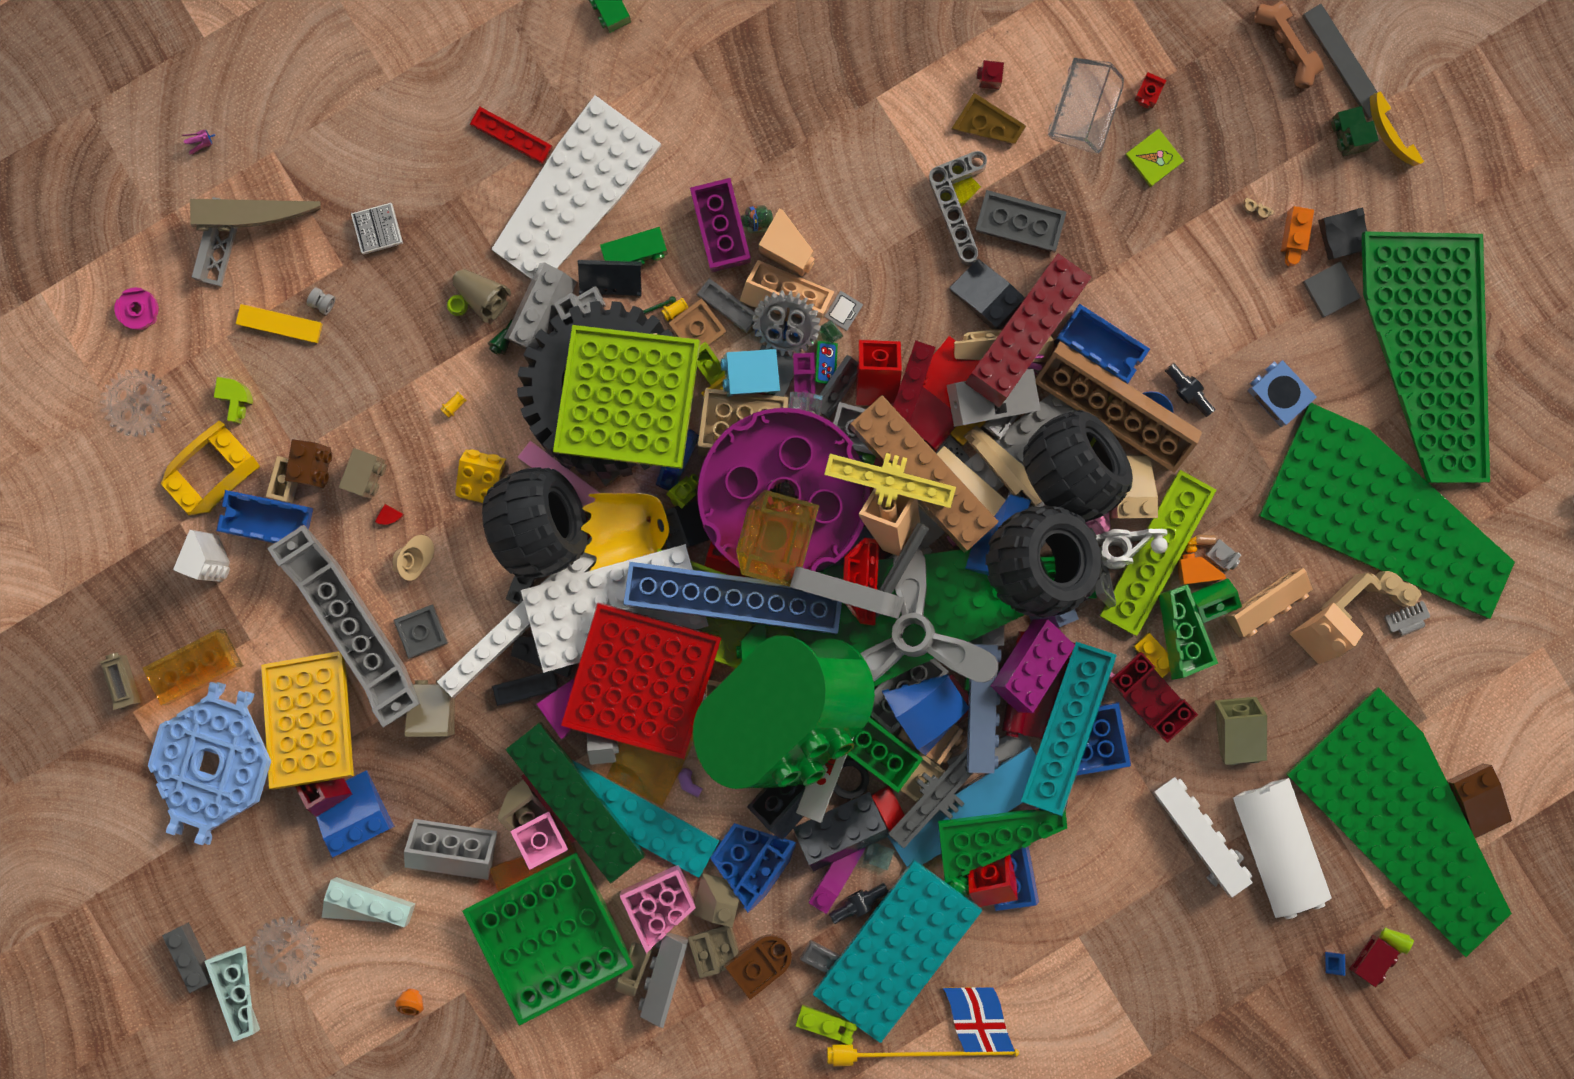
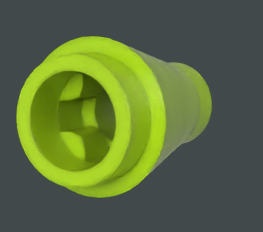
M1386 927L1382 930L1379 937L1400 952V954L1404 953L1407 955L1414 943V939L1410 938V935L1390 930Z

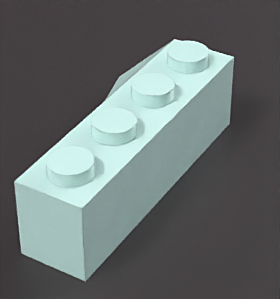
M335 877L330 880L324 898L322 918L384 922L405 927L410 922L415 903Z
M246 946L229 950L204 961L233 1042L255 1034L260 1030L251 1003Z

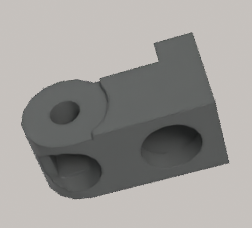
M514 576L506 600L519 605L523 601L521 590L532 587L537 578Z

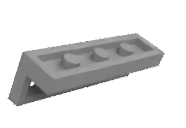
M209 228V231L203 232L192 278L200 282L222 287L237 228H231L229 237L223 241L218 236V228ZM222 247L224 256L216 261L213 256L214 250ZM214 267L219 271L217 281L207 278L209 270Z

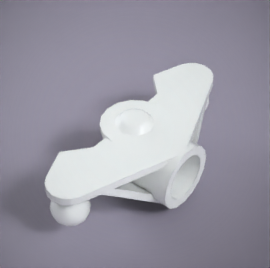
M1112 529L1096 535L1098 545H1102L1103 558H1101L1104 566L1110 569H1120L1125 567V565L1132 564V557L1152 538L1154 539L1151 542V548L1155 553H1164L1168 548L1167 541L1163 538V536L1168 535L1166 529H1146L1134 532ZM1140 541V542L1132 549L1131 542ZM1112 545L1119 546L1123 549L1124 555L1114 557L1109 553L1108 547Z

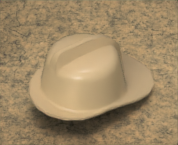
M425 535L413 537L403 548L395 552L392 570L398 572L405 580L411 581L416 579L433 558L434 544L432 540Z

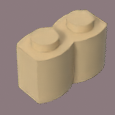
M1390 571L1378 572L1376 575L1380 580L1379 585L1382 587L1380 591H1377L1378 593L1388 595L1399 606H1415L1422 594L1416 586L1404 583L1397 574Z

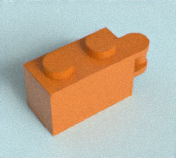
M1293 206L1287 211L1281 252H1286L1284 261L1289 267L1299 263L1301 255L1308 250L1314 209Z

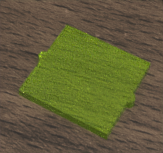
M955 166L952 171L958 175L963 173L964 169L960 166ZM972 177L952 184L961 208L981 188ZM945 192L941 194L940 198L946 202L951 200L952 196Z

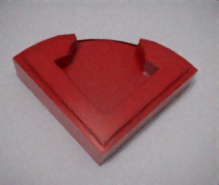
M384 504L375 522L382 525L393 524L399 521L404 514Z

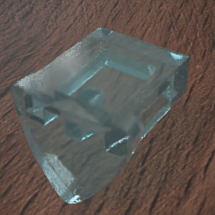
M877 843L866 847L863 856V864H871L888 870L895 850Z

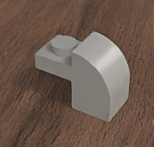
M593 287L579 296L570 293L554 302L563 322L572 319L569 311L572 307L579 306L583 314L591 312L590 302L600 301L602 306L606 307L597 287Z

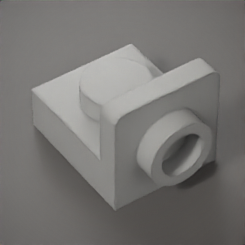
M1218 539L1205 556L1223 571H1228L1229 569L1234 570L1240 563L1239 557L1241 554L1233 551L1223 541Z

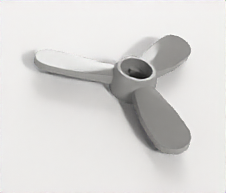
M917 549L895 587L897 596L904 598L901 608L902 616L896 620L892 628V638L860 653L870 668L873 681L880 678L904 654L918 657L929 653L951 670L969 679L982 683L991 681L998 671V662L993 654L964 640L936 634L932 623L923 616L927 587L926 564L923 552ZM894 555L893 565L898 558L897 555ZM911 624L920 625L926 632L923 642L915 647L907 645L902 638L905 628Z

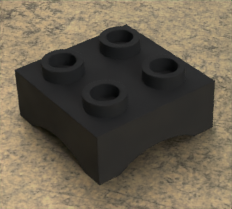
M1363 207L1318 220L1328 260L1362 251V233L1367 231Z

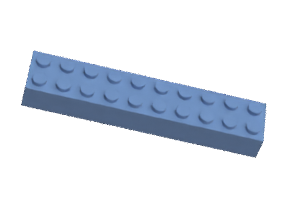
M629 562L624 606L835 635L838 634L842 602L792 588L790 583Z

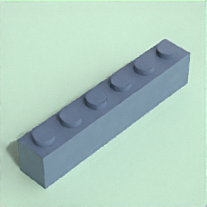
M973 644L990 652L996 657L997 662H1001V650H998V645ZM997 671L996 676L991 681L985 683L969 679L966 771L968 773L994 774V769H998V756H995V748L999 746V735H995V728L999 726V713H996V705L1000 704V695L990 686L1000 671Z

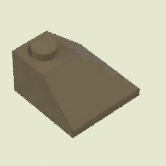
M522 780L507 792L498 815V820L509 831H512L548 811L526 782Z
M702 873L695 901L696 908L693 910L692 915L712 923L733 928L739 898L734 894L726 879Z

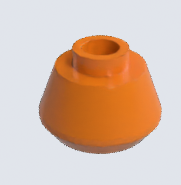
M407 989L402 992L395 1002L397 1011L411 1016L420 1014L424 1010L422 995L419 994V991Z

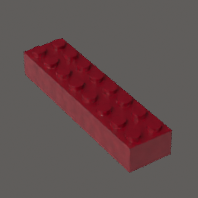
M1057 253L968 377L965 384L1000 408L1092 277Z

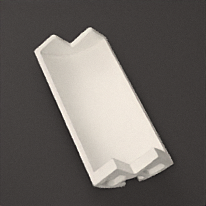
M1290 779L1272 781L1262 788L1243 791L1233 797L1275 918L1284 917L1285 919H1291L1296 917L1299 912L1311 908H1323L1325 902L1332 897Z

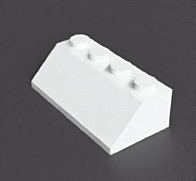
M189 530L173 570L197 580L222 582L223 579H226L230 571L228 567L230 561L219 535Z

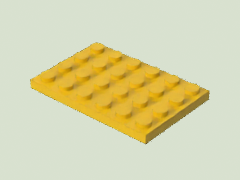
M340 651L261 665L266 747L271 759L268 770L269 789L275 790L354 776L345 659Z

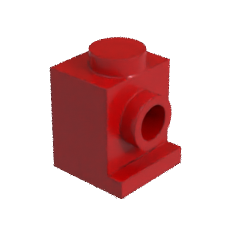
M1147 72L1134 100L1138 101V104L1142 107L1153 108L1167 80ZM1147 88L1153 90L1154 93H1149Z

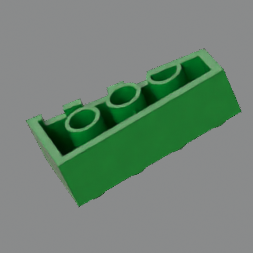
M1188 584L1161 593L1159 600L1171 680L1187 677L1218 664Z

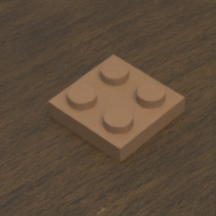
M702 298L669 322V325L678 337L698 339L701 341L700 345L706 342L710 346L727 333Z

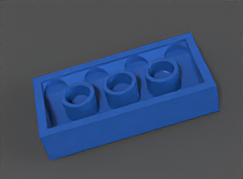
M1029 846L1017 849L1010 854L1017 882L1018 900L994 904L995 911L1036 906L1039 903Z

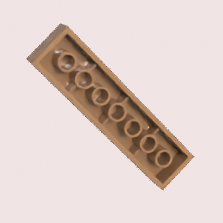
M1061 341L1035 379L1038 386L1077 411H1086L1096 416L1113 434L1174 473L1198 444L1202 431Z
M883 395L850 424L849 428L882 464L884 463L886 453L891 454L889 463H893L895 455L899 456L897 465L900 466L904 457L907 458L905 474L956 487L951 508L918 499L917 501L964 553L999 522Z

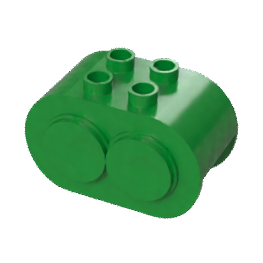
M780 635L766 639L701 703L696 712L693 724V740L697 757L703 769L715 782L732 789L793 787L800 784L808 786L819 781L826 773L823 766L831 758H841L854 748V743L851 739L865 727L870 718L874 705L875 690L868 664L854 647L838 639H821L810 646L791 636Z

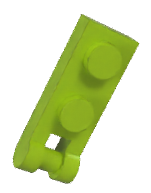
M805 1005L801 1006L796 1022V1027L848 1045L852 1044L854 1039L852 1037L853 1032L857 1030L856 1024L847 1019ZM840 1026L846 1027L844 1034L838 1032Z

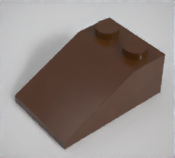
M1483 763L1447 780L1475 838L1512 821L1502 785L1492 765Z

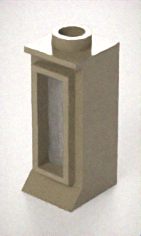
M117 652L105 656L106 660L100 661V664L102 665L113 701V710L124 709L126 706L141 703L127 655H119Z

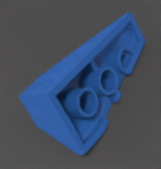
M1009 495L994 516L999 522L972 546L965 569L989 575L988 566L985 564L986 554H988L990 549L988 543L992 535L1013 514L1029 508L1031 500Z

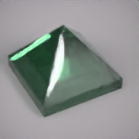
M830 320L821 325L820 333L823 340L832 344L843 337V334L833 321Z

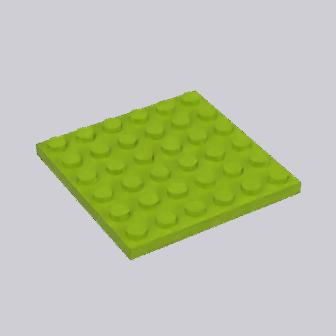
M572 325L553 452L682 469L701 341L698 339Z

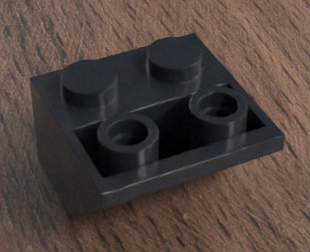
M696 501L689 502L682 509L679 506H675L665 510L669 525V534L665 542L668 549L685 544L686 548H690L710 540L703 527ZM658 519L661 532H663L664 524L661 519Z

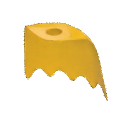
M598 493L588 495L595 498V501L582 507L583 510L591 513V518L581 527V530L589 533L592 537L584 552L597 558L595 565L590 571L655 553L665 544L669 534V525L662 503L657 497L639 493ZM647 516H651V523L647 522ZM658 519H661L664 524L663 532L658 528Z

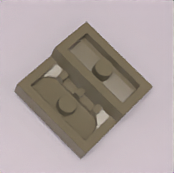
M720 926L688 937L699 978L727 970L724 965L739 954L732 927Z

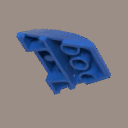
M948 674L923 680L919 684L903 685L902 688L890 691L889 689L882 690L896 719L917 750L925 756L969 709V706Z
M734 823L710 859L723 878L727 880L734 894L744 905L747 913H749L767 896L791 860L797 842L783 839L782 841L775 835Z

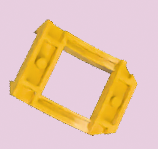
M217 421L194 439L170 462L164 473L161 486L188 516L210 513L224 498L225 490L232 491L256 469L258 470L260 465L253 455L251 456L225 427V424ZM210 442L234 470L202 499L178 470L194 454Z

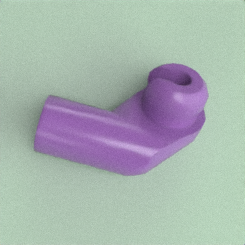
M683 768L678 775L681 788L698 798L703 788L693 784L691 779L692 771L689 768Z

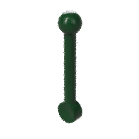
M671 296L668 300L645 309L643 312L646 314L665 305L673 304L676 302V298Z

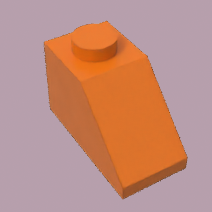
M1195 553L1182 555L1183 559L1177 562L1180 585L1226 579L1224 573L1203 557H1195Z

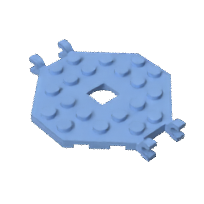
M210 682L207 696L201 699L199 703L186 708L176 714V717L159 725L148 762L149 770L151 773H154L158 782L156 786L162 799H165L169 807L168 813L171 819L165 833L182 835L183 823L199 828L194 843L204 845V843L210 845L212 841L211 830L260 801L271 764L269 754L247 708L255 694L248 691H239L236 704L219 699V696L222 695L226 684L220 682ZM205 751L219 756L220 761L214 775L200 771Z

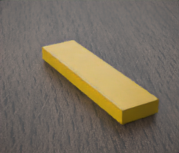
M240 304L236 325L317 344L323 325L321 322Z

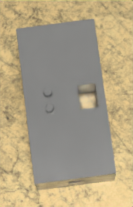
M1033 369L1026 370L1000 408L966 385V381L946 385L954 427L1041 410Z

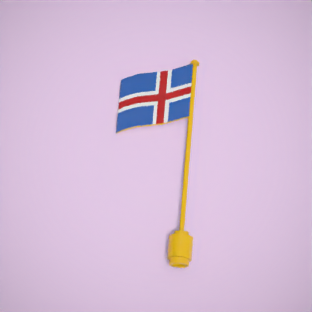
M993 987L943 988L949 1000L955 1030L964 1051L857 1053V1049H853V1044L832 1045V1047H827V1064H833V1067L853 1066V1062H857V1057L1015 1055L1017 1057L1019 1051L1014 1049L1006 1030L1001 1003Z

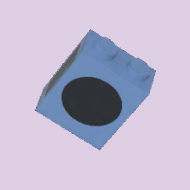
M1282 360L1278 363L1275 361L1265 369L1267 373L1263 377L1258 375L1250 382L1252 387L1247 390L1280 427L1287 425L1317 398Z

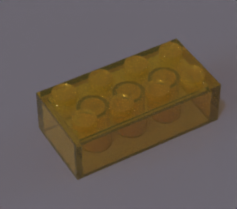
M217 629L142 669L160 705L163 706L169 705L203 688L210 682H214L243 667V664L226 630Z

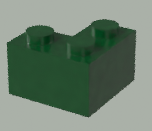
M1362 106L1337 112L1332 117V129L1338 137L1337 148L1342 152L1343 157L1367 151L1379 141L1374 120L1366 122Z

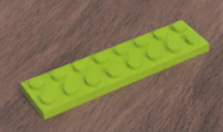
M1178 470L1158 507V518H1152L1147 529L1167 530L1168 535L1163 536L1168 544L1167 550L1164 553H1155L1151 548V542L1154 539L1152 538L1132 557L1133 563L1126 565L1113 589L1117 605L1108 608L1105 604L1099 615L1101 618L1134 636H1138L1217 491L1216 489L1184 471Z

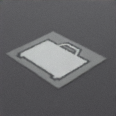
M840 291L824 317L847 331L863 304Z

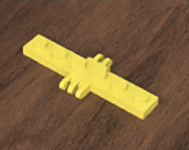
M886 453L883 467L833 454L829 455L824 475L877 488L875 495L879 496L878 505H882L885 497L888 498L886 507L890 508L892 499L897 500L899 494L951 508L956 487L905 474L907 458L903 457L900 466L897 465L899 456L895 455L893 463H889L891 454Z

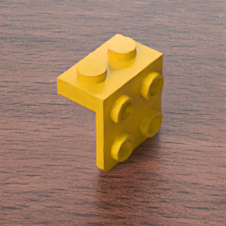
M466 449L459 460L455 495L460 498L483 503L487 491L499 481L500 474L506 464V459L496 454L489 455L480 453L478 450Z

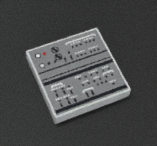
M392 203L351 213L363 255L403 244Z

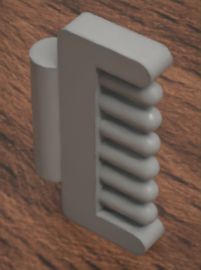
M1420 601L1414 607L1401 609L1400 614L1396 611L1395 615L1394 613L1385 615L1384 619L1390 632L1398 630L1399 634L1404 636L1424 628L1425 622L1423 620L1429 618L1430 614L1424 601Z

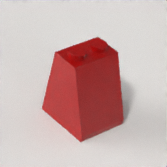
M859 340L856 405L871 406L882 395L891 405L895 402L902 373L901 341Z

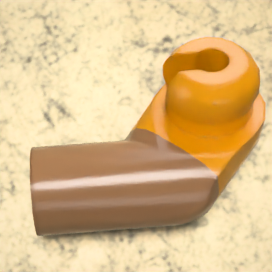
M1197 535L1190 538L1185 550L1188 553H1194L1197 551V545H1215L1216 537L1215 535Z

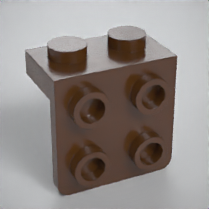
M292 439L285 481L325 488L329 480L328 467L333 457L331 448L316 442Z

